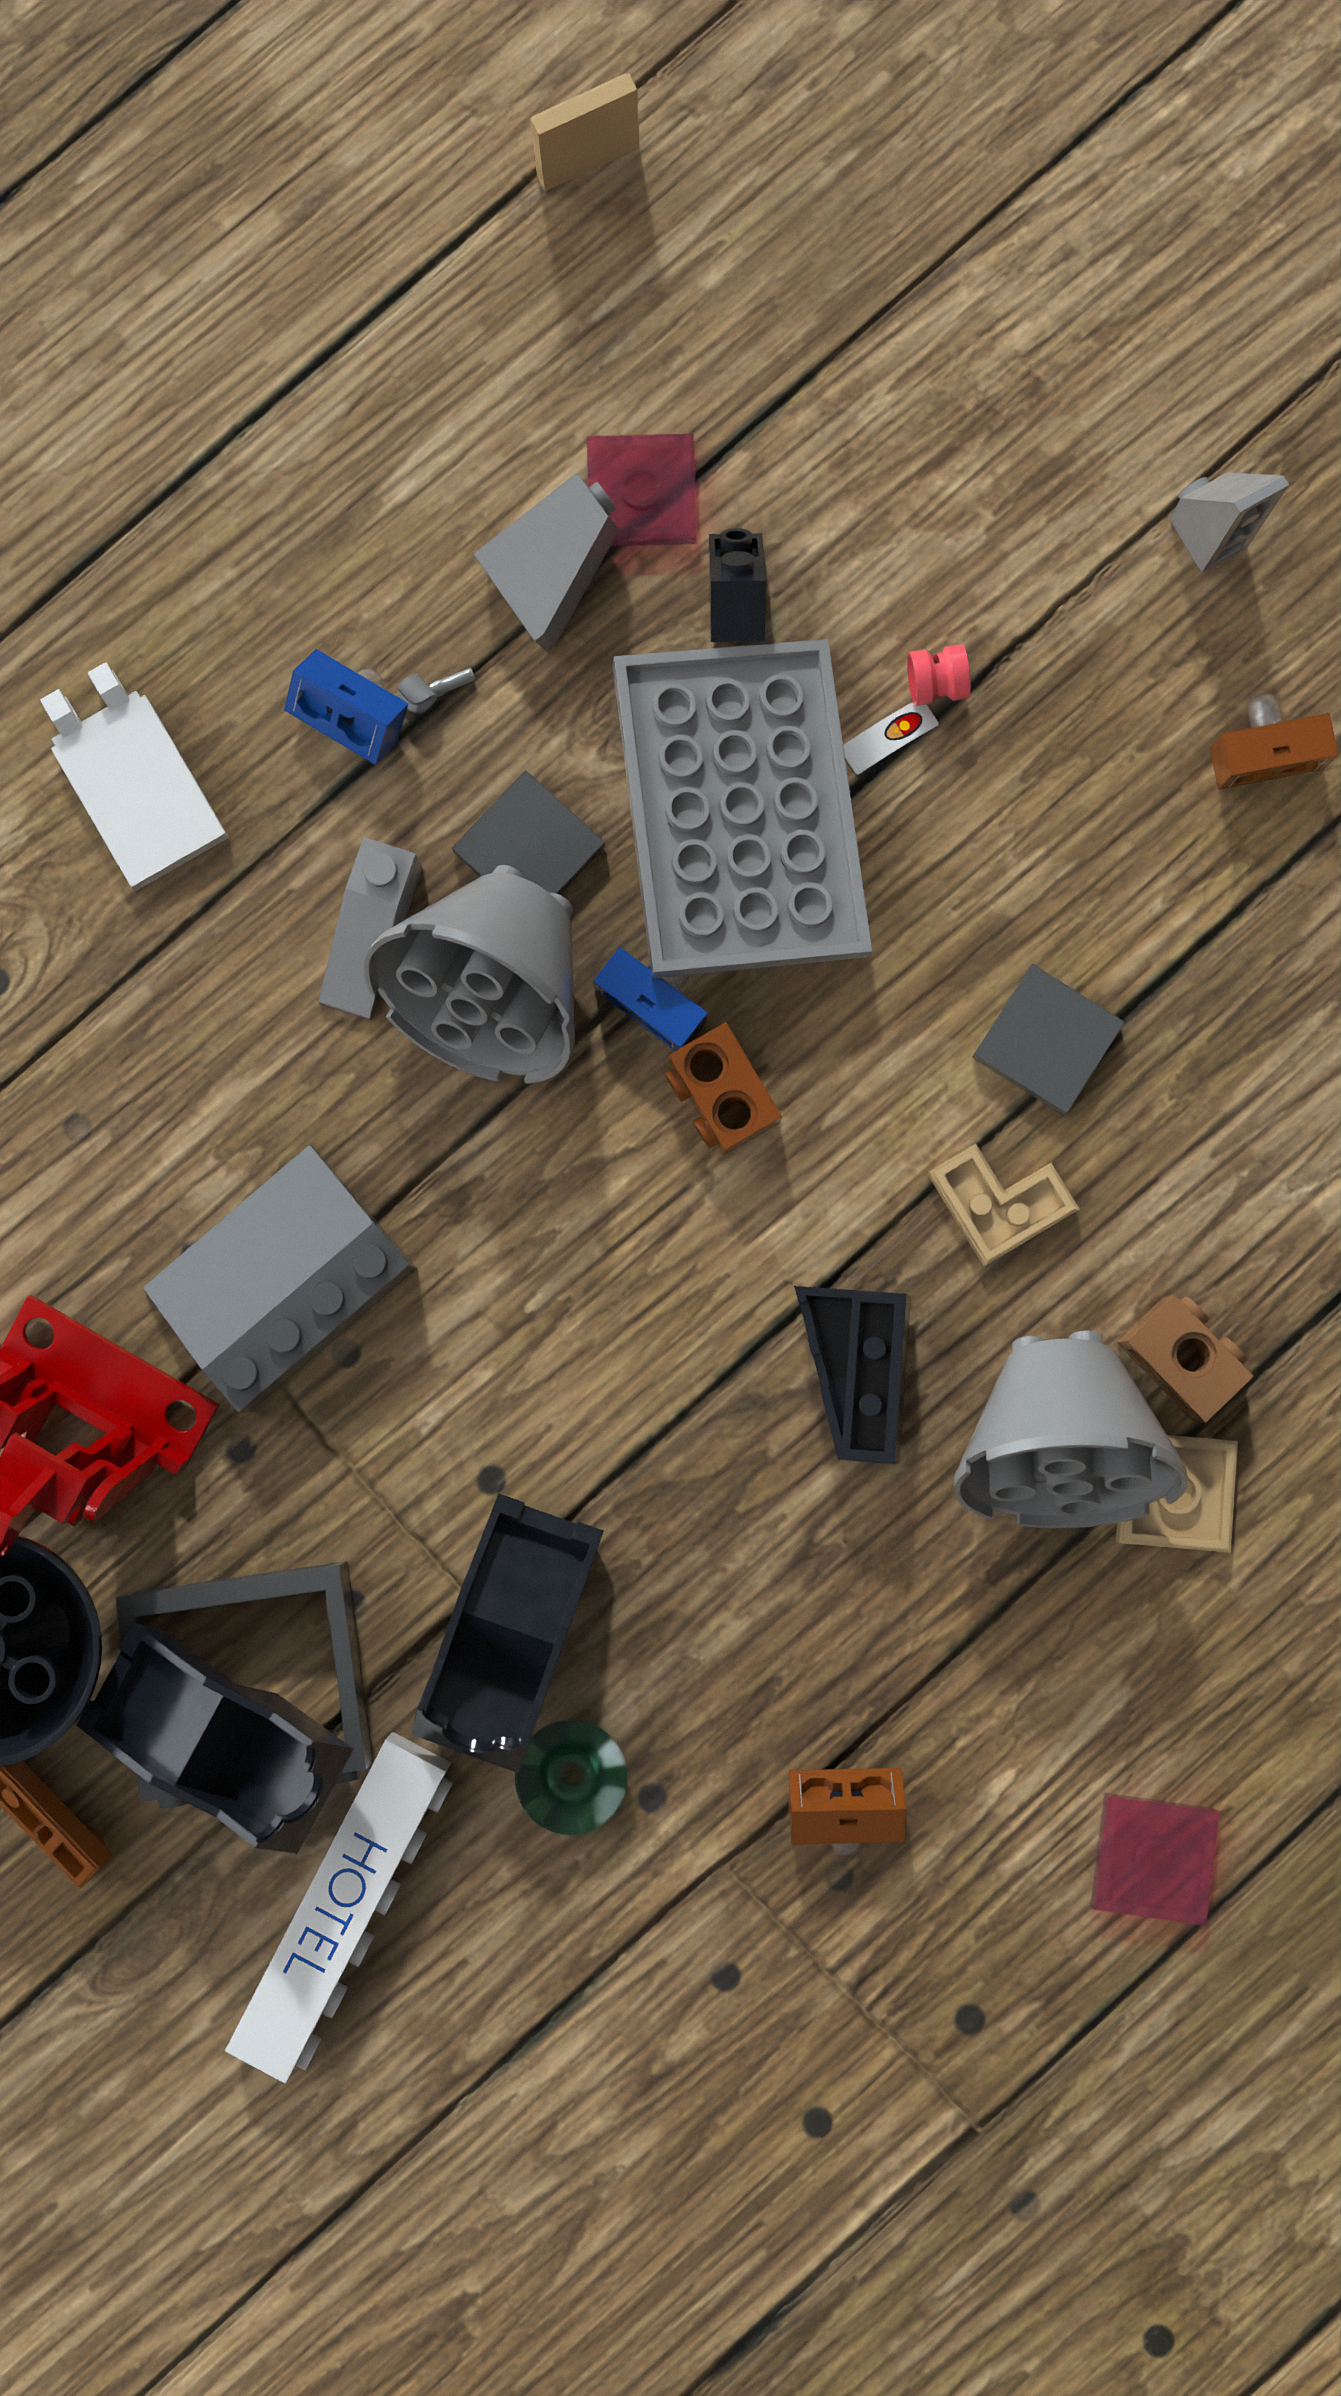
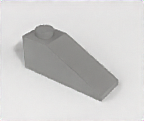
M1227 472L1209 482L1207 477H1202L1179 493L1178 497L1180 500L1169 519L1201 573L1249 546L1289 484L1283 475Z
M363 837L345 888L318 1000L320 1004L362 1018L372 1019L380 993L377 991L375 995H371L364 978V960L378 936L406 920L423 870L415 853Z

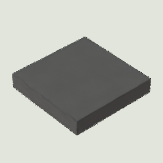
M525 770L452 847V850L480 877L493 873L494 869L499 865H508L517 869L525 879L539 885L547 892L560 895L604 849L605 842Z
M1031 964L972 1058L1060 1114L1065 1115L1125 1022L1039 967Z

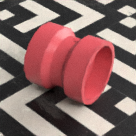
M963 644L946 646L941 653H936L934 656L925 649L908 652L907 673L914 706L932 704L937 697L947 696L952 701L968 699L970 697V669L966 649Z

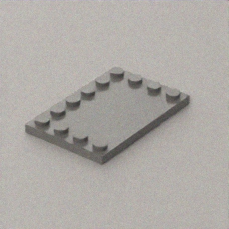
M828 639L614 656L612 666L652 978L869 957L872 953Z

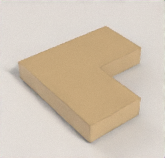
M976 1143L927 1172L983 1267L1080 1210L1052 1163L1004 1190Z

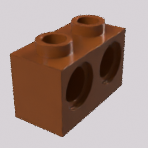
M726 1022L668 1055L672 1070L665 1073V1076L680 1102L690 1098L700 1117L693 1120V1124L708 1149L718 1145L724 1156L781 1122L782 1115ZM711 1056L719 1061L722 1072L717 1079L711 1082H702L692 1075L690 1070L691 1064L698 1057ZM730 1102L740 1103L748 1110L750 1120L743 1128L736 1130L728 1129L722 1125L718 1118L720 1108Z

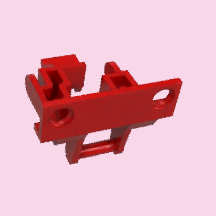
M33 1295L27 1296L0 1348V1450L4 1448L0 1456V1555L4 1557L8 1553L30 1515L36 1509L62 1524L68 1523L73 1527L83 1517L94 1523L149 1477L157 1465L175 1475L178 1474L189 1464L220 1404ZM43 1318L52 1325L54 1339L49 1347L38 1348L29 1342L26 1336V1328L31 1319ZM183 1400L193 1406L196 1412V1422L190 1430L181 1431L175 1429L170 1424L167 1411L172 1402ZM56 1404L107 1433L87 1448L74 1442L56 1456L33 1443Z

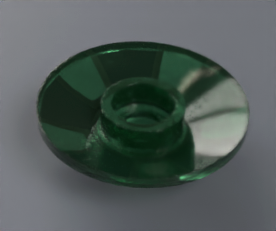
M582 1720L556 1721L538 1730L531 1737L519 1773L515 1772V1788L525 1812L541 1827L563 1835L587 1833L605 1824L620 1807L627 1787V1766L623 1753L616 1741L599 1726ZM568 1764L578 1765L583 1772L582 1779L577 1783L566 1782L561 1773L563 1767Z

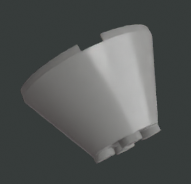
M499 865L494 869L493 873L479 877L378 936L364 960V978L371 995H375L377 991L380 993L390 1008L386 1018L404 1036L446 1064L469 1074L498 1082L503 1073L526 1075L524 1078L526 1084L545 1081L558 1074L565 1067L575 1044L572 925L570 921L573 913L572 905L563 896L549 893L539 885L525 879L517 869L508 865Z
M1089 1330L1075 1332L1068 1339L1044 1340L1036 1336H1026L1018 1338L1012 1343L1013 1352L1006 1359L954 1476L956 1499L969 1511L988 1519L993 1518V1510L1014 1514L1017 1518V1525L1038 1528L1093 1527L1150 1515V1503L1166 1496L1167 1503L1172 1504L1184 1494L1188 1485L1187 1470L1183 1460L1120 1357L1112 1348L1103 1344L1101 1333Z

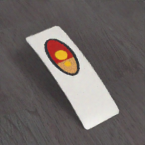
M913 702L845 743L843 745L845 758L855 774L859 775L892 752L937 727L939 723L927 705L914 706Z

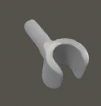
M468 668L441 680H436L428 686L418 673H413L398 685L400 692L398 698L409 703L407 707L409 711L415 714H422L435 703L437 697L475 681V676L472 669Z

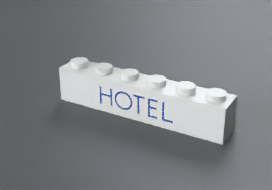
M394 1732L387 1737L225 2052L283 2083L287 2082L295 2066L304 2071L307 2069L322 2039L313 2034L321 2015L323 2014L332 2019L348 1989V1986L339 1982L348 1963L359 1967L375 1936L365 1931L374 1912L377 1911L385 1916L401 1886L400 1883L392 1880L401 1860L412 1864L427 1835L426 1832L418 1829L427 1809L438 1813L453 1784L452 1781L444 1778L451 1762Z

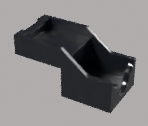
M498 1493L458 1595L437 1659L417 1707L411 1735L519 1773L604 1530L581 1522H577V1524L525 1506V1502Z
M132 1623L119 1646L121 1652L95 1700L89 1701L76 1726L146 1782L216 1817L254 1848L298 1854L354 1749L279 1694L235 1684L163 1630Z

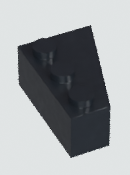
M794 1286L808 1334L807 1339L811 1355L814 1358L838 1460L885 1464L900 1463L911 1297L904 1293Z

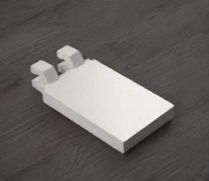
M105 662L89 671L88 675L108 707L81 721L68 698L64 697L59 689L40 699L60 732L59 735L52 738L55 744L51 748L52 752L131 888L137 891L228 839L229 836L146 695L140 697L137 691L128 695L115 672Z

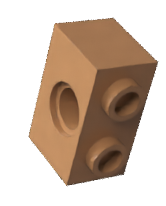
M1176 1295L1166 1296L1147 1312L1117 1343L1193 1422L1206 1423L1254 1376L1244 1366L1248 1358L1243 1351L1227 1337H1223L1219 1341L1204 1325L1209 1318L1194 1301L1186 1296L1181 1300ZM1186 1339L1195 1343L1200 1351L1199 1363L1191 1371H1187L1180 1366L1176 1355L1179 1345Z

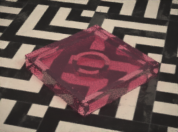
M694 433L587 436L588 487L598 481L617 508L609 514L619 529L611 546L696 544Z
M1104 1793L1091 1897L1092 1908L1094 1910L1206 1926L1219 1811L1209 1807Z

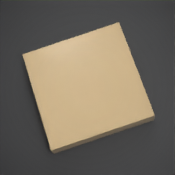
M629 73L616 77L530 118L536 173L544 191H548L639 148L638 91Z
M1167 1435L1186 1466L1188 1482L1186 1491L1172 1504L1167 1503L1166 1496L1150 1503V1515L1117 1523L1116 1542L1231 1553L1238 1441Z

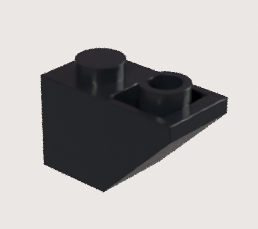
M731 528L722 531L720 534H709L711 642L765 641L766 574L762 533H751L746 529Z

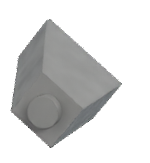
M578 473L474 553L476 559L531 637L545 651H549L557 644L619 531L609 516L610 513L617 509L598 481L588 487Z

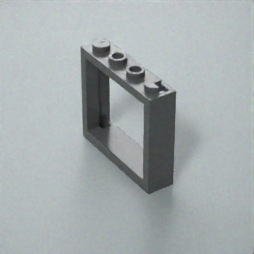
M348 1561L134 1591L116 1597L122 1643L132 1623L144 1625L143 1616L326 1590L345 1743L354 1749L336 1784L358 1780L360 1778L359 1771L366 1770L373 1762ZM137 1774L140 1802L158 1800L159 1808H173L188 1804L149 1784Z

